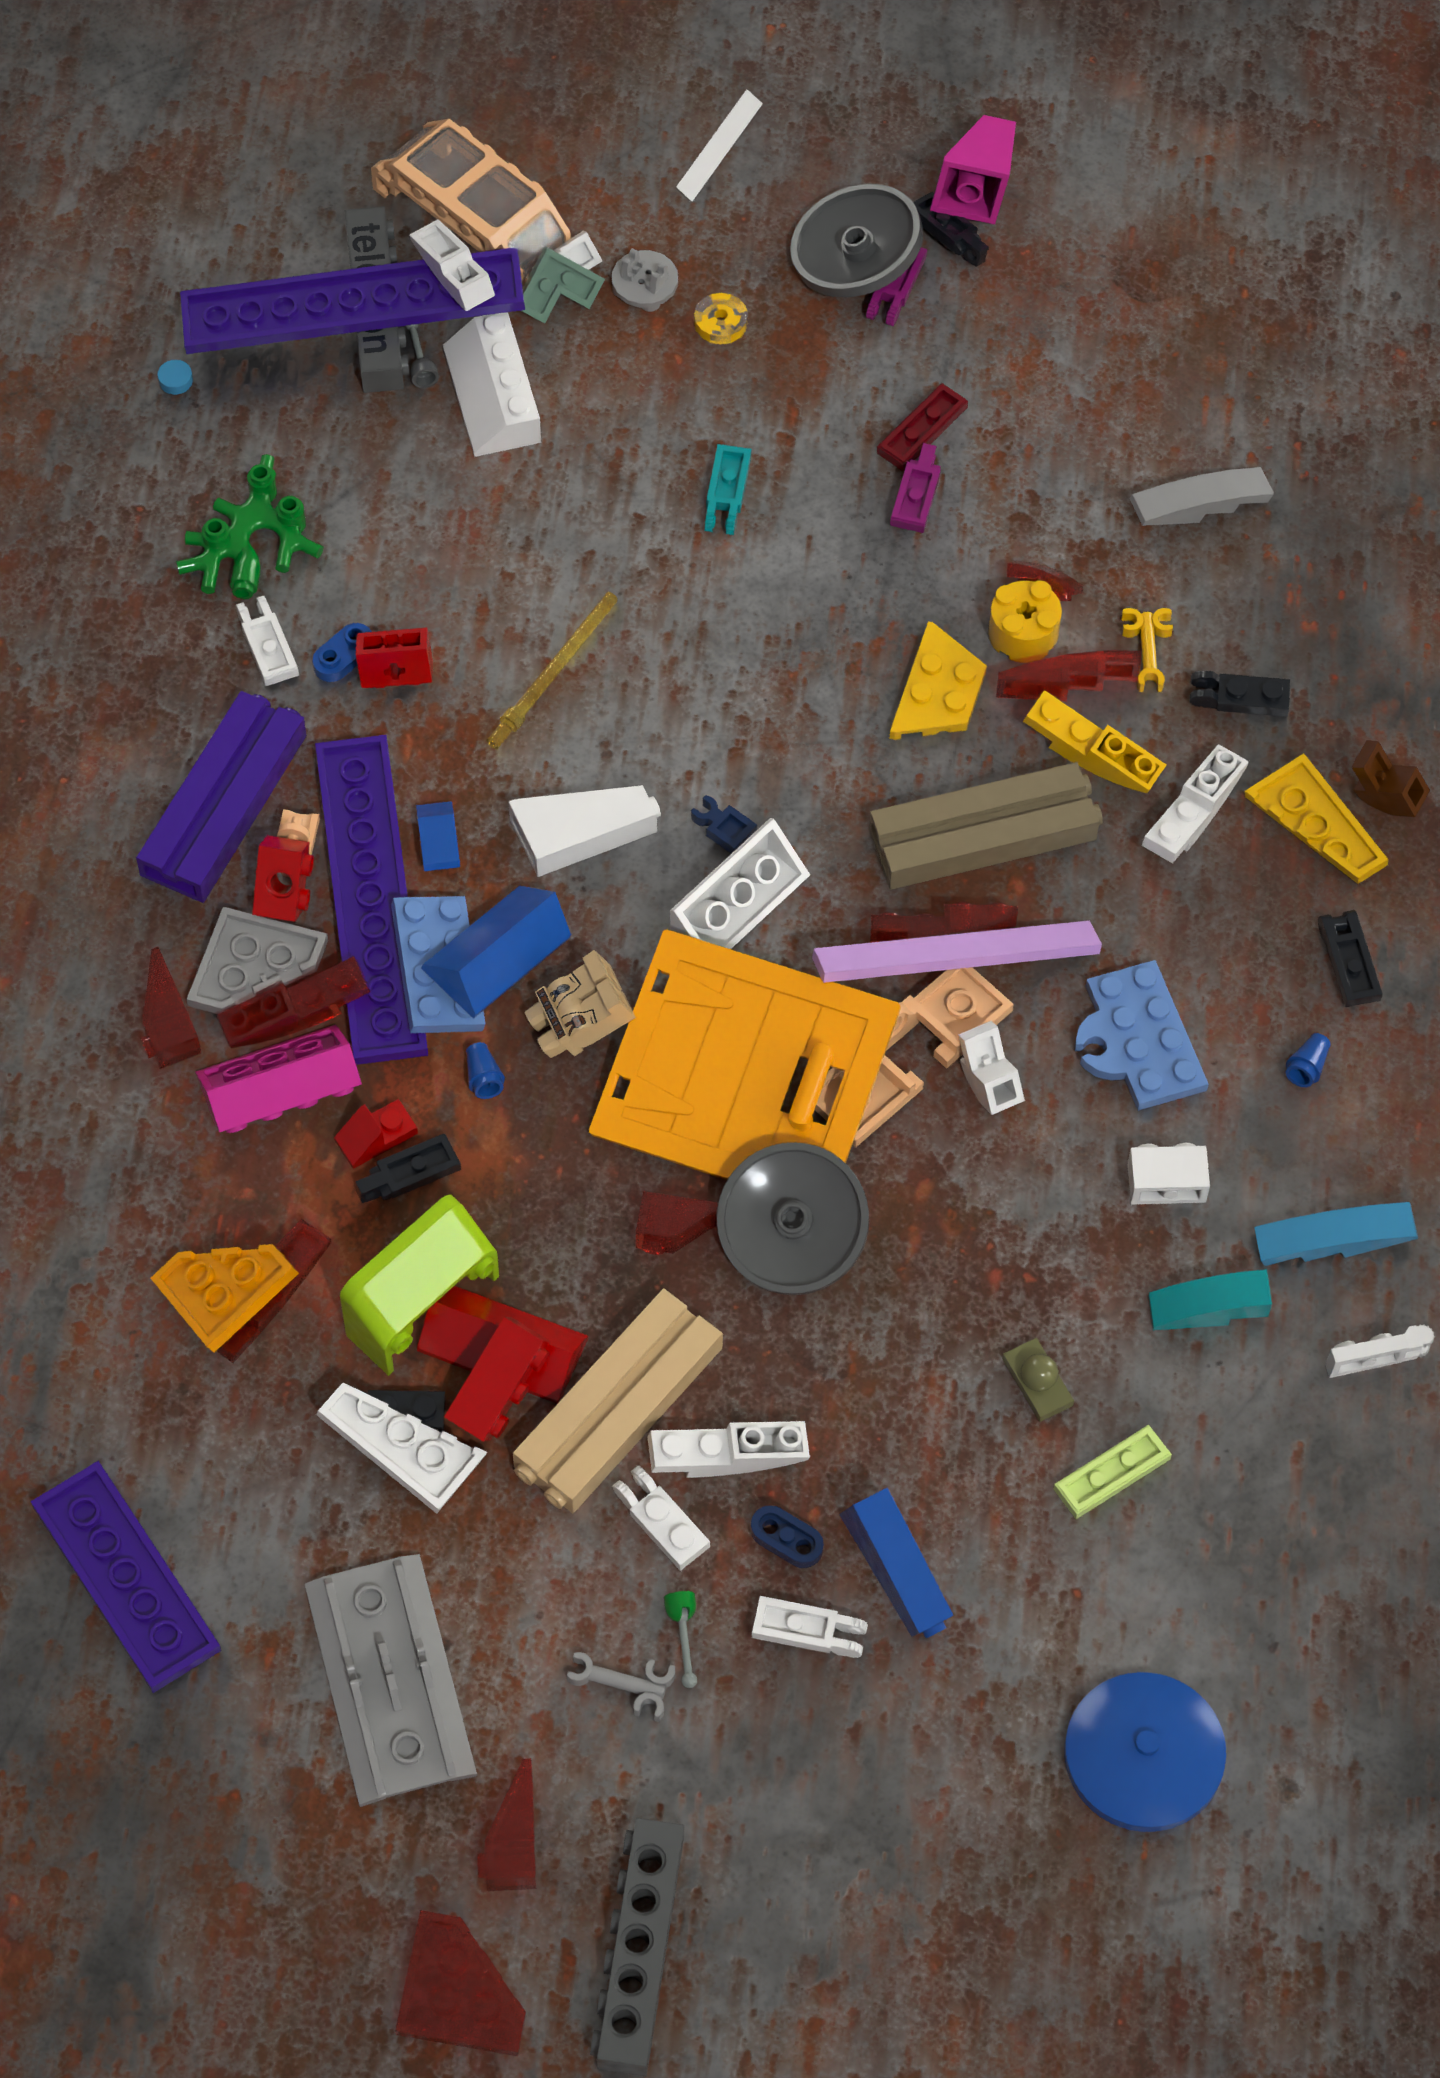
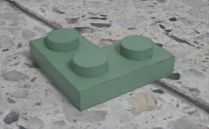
M544 246L523 286L525 310L521 311L545 324L560 294L590 309L605 279Z

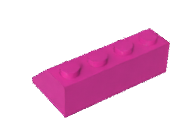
M336 1024L195 1071L218 1131H226L227 1133L243 1130L247 1127V1123L258 1119L263 1121L276 1119L283 1114V1111L294 1107L304 1109L314 1106L318 1103V1099L329 1095L334 1097L347 1095L354 1090L353 1087L362 1085L350 1043Z

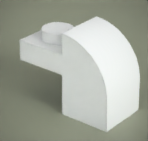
M989 1021L958 1034L964 1058L960 1059L961 1066L971 1089L981 1105L993 1115L1025 1101L1018 1070L1005 1058L998 1026L993 1021Z

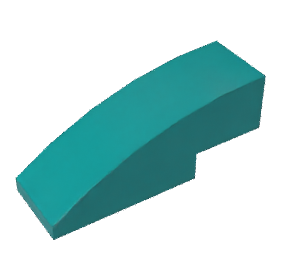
M1267 1269L1191 1280L1149 1292L1148 1295L1153 1331L1229 1326L1230 1319L1268 1317L1272 1306Z

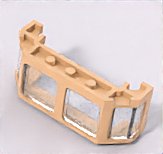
M451 119L427 122L423 125V130L387 159L380 160L371 167L373 190L386 198L389 194L396 197L399 193L403 192L477 251L484 252L517 247L522 286H524L532 267L535 265L544 246L555 250L571 239L570 230L542 186L536 181L529 180L520 173L514 164L504 161L489 145H483L472 136L467 128L458 126Z

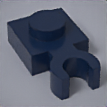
M707 795L703 797V806L710 810L709 812L701 813L695 808L691 810L692 821L699 826H709L706 829V836L731 854L757 831V824L730 805L722 812L718 809L715 799Z

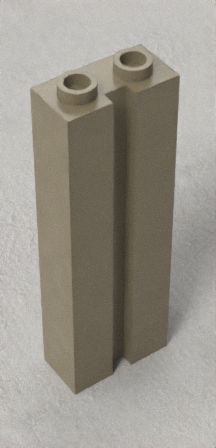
M1078 762L871 811L869 831L889 889L892 890L1097 840L1099 825L1103 824V817L1099 805H1093L1091 798H1088V795L1092 794L1088 775H1082Z

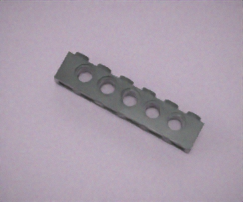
M636 1818L634 1831L626 1830L623 1854L630 1855L628 1870L620 1869L617 1884V1894L623 1895L621 1910H613L610 1934H616L617 1938L615 1950L607 1949L604 1963V1974L610 1975L608 1990H600L597 2014L604 2015L602 2030H594L590 2051V2055L597 2056V2069L647 2077L684 1842L683 1824ZM646 1859H654L661 1864V1867L656 1872L646 1873L639 1868V1865ZM641 1898L650 1899L655 1904L654 1908L646 1913L636 1911L632 1905ZM633 1938H642L649 1946L641 1953H634L627 1949L626 1944ZM627 1978H635L642 1984L639 1991L631 1994L622 1991L619 1986ZM627 2018L632 2020L636 2027L629 2034H620L614 2030V2023L619 2019Z

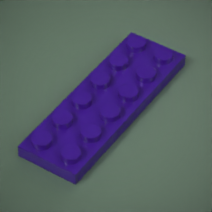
M99 1461L30 1501L38 1517L152 1693L222 1651L220 1644Z

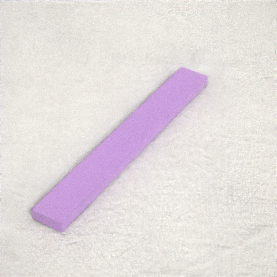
M1089 920L814 948L812 959L823 983L1095 955L1100 954L1102 943Z

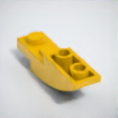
M1045 690L1023 720L1028 726L1052 741L1049 746L1051 750L1073 763L1078 762L1080 767L1101 778L1132 790L1148 793L1167 765L1108 724L1102 730Z

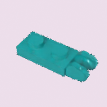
M717 445L706 500L707 514L704 531L713 532V528L716 525V510L729 511L725 522L726 534L734 535L738 513H741L752 449Z

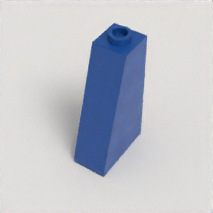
M888 1487L840 1513L844 1524L911 1637L922 1632L927 1639L946 1629L944 1620L954 1615Z

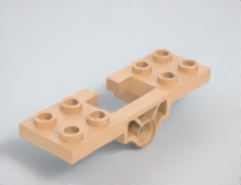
M973 967L946 970L917 996L913 998L909 995L902 1002H898L901 1010L886 1051L921 1022L943 1042L934 1050L933 1057L947 1069L963 1055L958 1034L989 1021H993L997 1025L1013 1011L1014 1004ZM885 1055L852 1144L855 1148L923 1090L924 1082L911 1070L905 1074ZM836 1068L828 1071L815 1107V1111L826 1121L845 1071Z

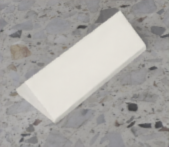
M774 818L768 819L670 910L671 931L732 949L810 876V873Z

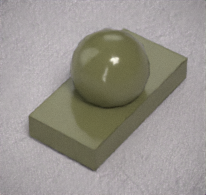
M1037 1338L1003 1353L1002 1359L1039 1422L1074 1405V1399L1059 1376L1056 1362L1046 1354Z

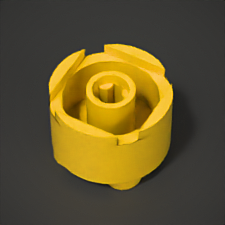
M1016 581L1000 586L997 589L991 605L988 635L991 645L998 653L1000 651L1009 656L1010 660L1015 662L1031 663L1043 659L1048 655L1053 646L1056 645L1059 636L1062 608L1051 586L1045 581Z

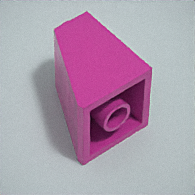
M983 115L944 156L930 211L995 225L1010 176L1016 128L1015 121Z

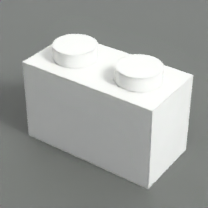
M1180 1143L1173 1147L1142 1144L1131 1148L1127 1164L1131 1205L1206 1203L1210 1189L1206 1146H1196L1192 1143Z

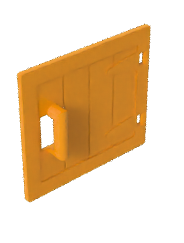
M666 929L662 932L635 1004L633 1013L636 1018L628 1023L591 1122L589 1133L593 1137L728 1180L733 1171L752 1154L766 1147L781 1143L797 1142L815 1145L833 1153L846 1163L901 1006L898 1002L835 982L823 983L819 977ZM659 971L662 974L669 975L663 994L652 991ZM799 1058L808 1059L790 1112H783L781 1108ZM833 1067L845 1071L827 1123L823 1125L813 1122L812 1115L829 1068ZM619 1077L630 1081L623 1100L612 1097Z

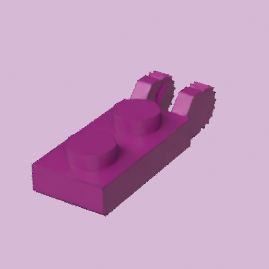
M921 247L913 263L900 277L887 286L873 292L866 312V318L874 320L879 313L881 302L884 300L892 303L886 315V324L890 326L895 325L901 307L905 306L925 262L927 249Z

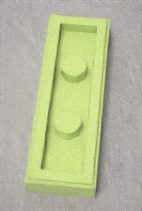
M1147 1425L1055 1483L1053 1490L1074 1518L1078 1519L1169 1461L1172 1454L1150 1425Z

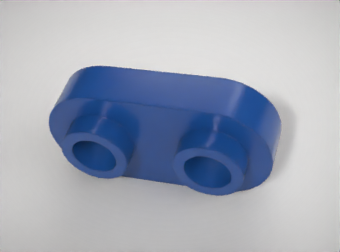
M360 623L349 624L316 650L313 655V668L316 676L326 682H335L345 677L358 666L356 660V640L351 638L357 637V633L372 632L370 628ZM329 657L335 658V660L331 662L325 661Z

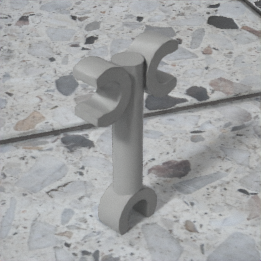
M574 1653L573 1662L583 1665L586 1669L580 1674L568 1671L567 1681L570 1684L581 1686L589 1681L639 1694L634 1702V1715L639 1717L642 1707L646 1704H652L656 1707L654 1721L659 1722L663 1718L664 1703L662 1700L666 1688L674 1682V1665L669 1666L667 1675L657 1677L653 1674L655 1660L650 1659L645 1668V1680L593 1665L591 1658L586 1653Z

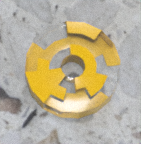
M716 293L708 295L696 305L694 325L696 332L704 340L714 344H728L740 339L746 332L748 324L747 308L739 298L731 294Z

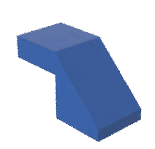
M452 801L416 805L424 871L460 867Z

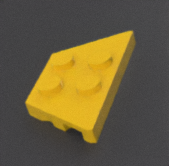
M928 621L890 730L889 739H901V734L922 732V736L936 735L941 731H948L950 733L966 731L986 675L987 665L933 622Z

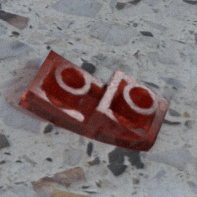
M1014 561L1007 564V577L1018 578V581L1034 582L1041 579V581H1045L1051 586L1059 601H1072V595L1083 593V585L1056 569L1024 561Z

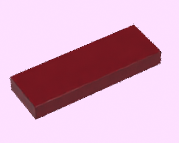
M941 383L877 446V454L901 471H904L910 459L915 460L920 456L923 443L931 445L968 408V400Z

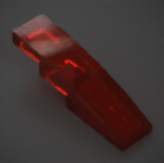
M1103 650L1073 653L1036 660L998 672L996 697L1038 700L1045 690L1058 700L1067 701L1068 690L1102 691L1104 680L1137 682L1141 666V651Z
M301 1219L275 1245L299 1274L216 1352L234 1363L262 1333L306 1279L330 1246L331 1239Z

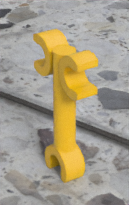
M1126 608L1122 611V621L1134 622L1133 625H1123L1122 636L1133 638L1141 632L1143 670L1139 673L1137 679V689L1139 692L1144 691L1145 681L1152 680L1157 684V692H1162L1165 677L1157 669L1155 635L1161 638L1172 636L1173 625H1163L1160 623V621H1171V609L1161 608L1156 610L1154 614L1151 612L1140 613L1134 608Z

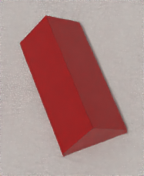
M456 1286L451 1288L427 1310L417 1351L472 1371L504 1317H512L548 1339L550 1343L546 1350L550 1354L542 1368L538 1372L533 1370L526 1383L530 1385L527 1393L556 1404L561 1401L588 1341V1335Z

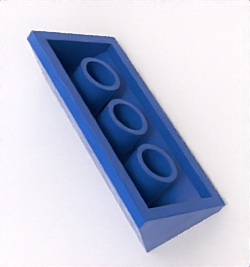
M518 886L426 961L421 969L474 1019L570 939L571 933L556 892Z

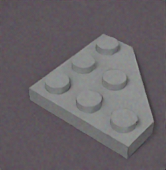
M223 907L188 994V1006L225 1015L317 972L328 943L327 933Z

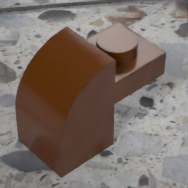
M1366 740L1352 765V769L1359 779L1354 788L1356 795L1367 805L1389 815L1416 817L1430 792L1417 766L1392 765L1379 741Z

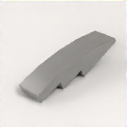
M1254 467L1202 474L1165 483L1134 493L1129 499L1142 526L1200 523L1205 514L1234 513L1239 504L1268 503L1274 492L1262 468Z

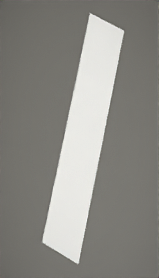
M747 89L676 186L691 201L695 199L763 103Z

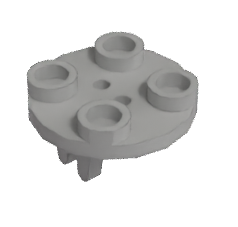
M632 248L629 254L622 257L616 263L612 271V292L625 303L642 308L648 312L657 310L660 304L665 303L674 295L678 287V270L674 263L665 255L651 250L637 251Z

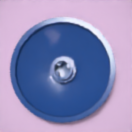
M1137 1672L1108 1679L1092 1689L1082 1699L1069 1722L1065 1737L1064 1758L1072 1786L1082 1801L1094 1813L1121 1828L1140 1832H1156L1172 1829L1190 1821L1213 1799L1225 1769L1226 1743L1216 1714L1205 1699L1195 1690L1165 1675Z

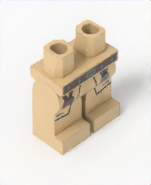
M595 950L584 956L583 961L585 964L572 973L554 980L548 988L543 986L535 991L539 1002L525 1011L528 1021L536 1031L539 1032L548 1025H551L552 1029L537 1039L543 1052L550 1058L565 1050L576 1056L584 1051L583 1047L595 1043L636 1018L625 994L621 991L622 988L611 965Z

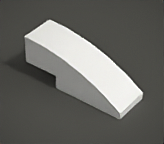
M439 219L409 235L412 243L434 275L465 311L495 296L488 273L472 259L469 248Z

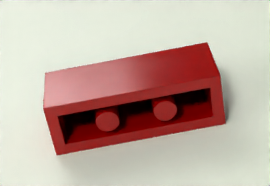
M504 1317L444 1417L483 1442L491 1441L493 1436L498 1439L509 1423L510 1419L506 1417V1414L512 1404L519 1405L529 1390L530 1385L526 1381L533 1370L538 1372L546 1362L550 1354L546 1348L550 1341L514 1318Z

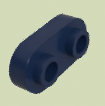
M764 1506L754 1513L751 1520V1535L756 1543L799 1568H809L819 1562L823 1554L824 1544L821 1534L816 1529L777 1506ZM767 1525H773L777 1528V1531L774 1534H767L763 1528ZM800 1545H806L810 1548V1552L800 1554L796 1549Z

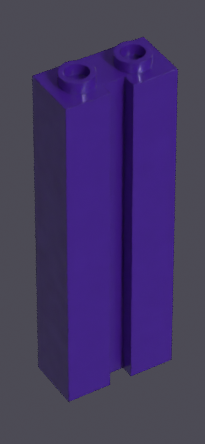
M240 691L137 855L136 860L140 876L204 903L306 738L304 717L288 707H278L275 710L271 708L270 702L263 696L258 694L250 695Z

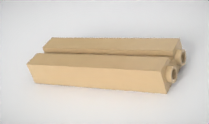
M663 1288L513 1452L514 1472L524 1483L530 1486L534 1483L545 1491L544 1496L556 1508L562 1509L564 1506L574 1514L722 1350L723 1333L700 1315L698 1317L687 1310V1305Z

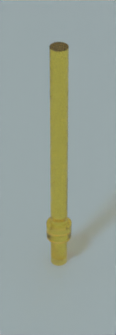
M607 592L515 706L508 707L500 717L501 723L487 739L490 747L498 749L509 734L516 732L525 722L527 712L617 603L618 598L613 593Z

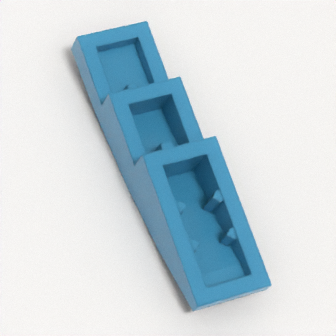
M1410 1202L1331 1210L1254 1227L1260 1259L1264 1266L1302 1257L1304 1262L1338 1253H1342L1346 1258L1418 1239Z

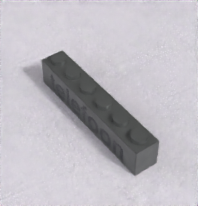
M385 206L344 210L350 269L397 263L396 246H389L388 240H395L393 219L386 220ZM391 327L357 332L363 393L404 389L403 375H409L408 355L400 354V348H406L405 328Z

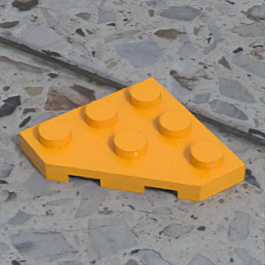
M273 1244L259 1245L258 1249L251 1250L231 1247L211 1249V1253L195 1254L192 1251L177 1252L150 1279L202 1342L215 1353L299 1273Z

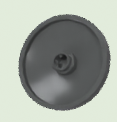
M880 184L850 186L824 197L805 213L797 224L792 236L791 258L799 277L812 290L832 297L861 296L887 286L910 267L922 245L923 225L916 206L903 192Z
M806 1143L775 1144L749 1156L728 1178L718 1203V1234L721 1245L730 1262L741 1275L754 1285L783 1295L813 1293L829 1287L840 1280L859 1259L869 1232L868 1202L855 1173L833 1153Z

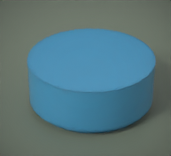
M170 360L162 364L158 370V381L161 389L173 395L182 394L189 390L193 383L190 366L181 360Z

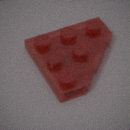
M420 1910L395 2029L396 2035L519 2056L526 2020V2011L520 2002L513 1996L504 1983L502 1976L486 1953L482 1951L461 1917Z

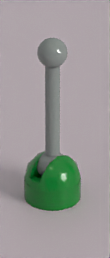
M678 1591L666 1594L663 1597L667 1616L672 1621L679 1623L685 1673L682 1676L681 1682L684 1687L693 1688L697 1684V1677L692 1673L686 1622L695 1613L696 1599L695 1593L692 1591Z

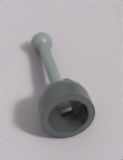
M419 324L407 325L406 328L410 330L417 357L410 369L412 382L419 388L431 387L439 379L437 367L432 360L423 357L417 333Z

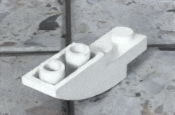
M1218 744L1183 785L1179 797L1145 835L1142 846L1173 864L1184 850L1188 851L1211 822L1247 768L1249 761Z
M805 1421L729 1423L726 1429L651 1430L647 1436L652 1473L685 1472L686 1478L750 1473L807 1461L810 1458Z

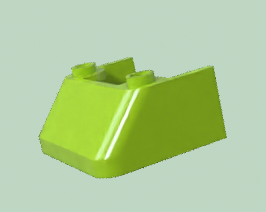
M446 1195L436 1202L351 1277L341 1290L340 1301L346 1336L388 1376L394 1372L392 1355L404 1352L413 1341L411 1336L413 1322L465 1276L470 1280L477 1279L478 1277L484 1279L488 1276L495 1281L499 1277L497 1251L465 1207L455 1197Z

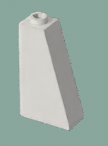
M643 785L521 798L509 801L510 821L537 877L657 832V818L661 816L654 796L648 797Z

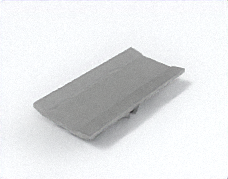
M420 1554L393 1558L323 1576L305 1583L359 1806L362 1807L387 1797L447 1781L476 1777L477 1772Z

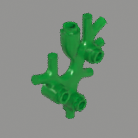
M268 454L262 455L260 464L253 466L248 472L249 497L243 504L235 505L222 498H217L214 502L213 510L228 517L231 521L230 527L223 520L212 518L204 524L202 532L186 531L185 545L201 546L204 548V552L192 558L176 561L179 575L194 571L204 572L201 586L202 592L206 594H213L215 592L220 562L224 558H232L234 560L230 582L233 595L240 599H249L257 592L261 565L258 554L250 544L249 538L252 533L259 529L272 530L280 538L275 567L278 572L286 573L289 571L292 554L296 551H302L317 559L322 555L324 547L302 535L306 527L304 505L301 500L294 496H286L278 502L276 508L271 505V502L277 496L276 472L273 470L275 459L273 456Z

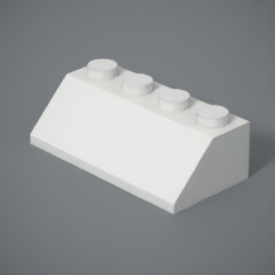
M508 312L474 317L443 344V351L474 457L541 443L540 417Z

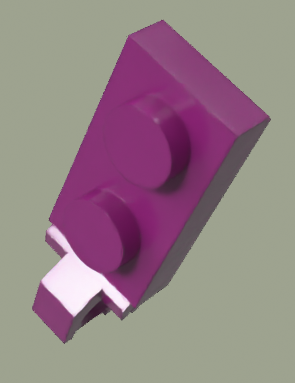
M923 443L919 460L910 459V462H907L891 515L890 526L924 533L940 479L941 466L934 465L937 446Z

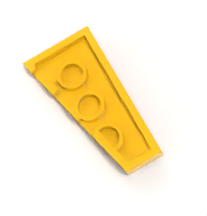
M1304 753L1245 790V798L1357 884L1388 865V858Z

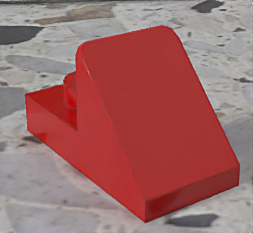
M397 1099L373 1113L369 1111L365 1104L362 1105L336 1134L334 1140L354 1169L417 1135L418 1129L400 1100Z

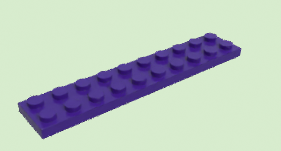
M518 248L471 253L472 259L488 273L495 296L468 311H465L444 288L424 259L180 291L186 354L525 310Z
M387 735L315 743L355 1063L359 1065L428 1056L426 1033H410L391 909L393 898L408 897Z

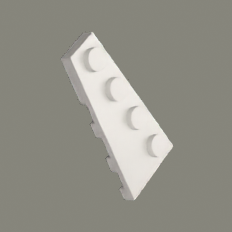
M342 1383L316 1414L436 1514L487 1454L486 1451L476 1446L472 1448L458 1441L457 1437L445 1431L441 1433L421 1423L422 1420L407 1414L406 1416L391 1409L387 1403L345 1383Z

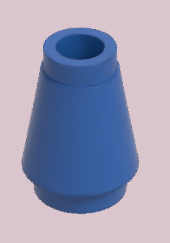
M1314 1033L1287 1060L1285 1073L1293 1084L1299 1087H1310L1313 1083L1319 1081L1331 1046L1329 1039L1322 1034Z
M479 1042L470 1045L466 1049L469 1089L480 1099L496 1097L504 1088L505 1077L485 1043Z

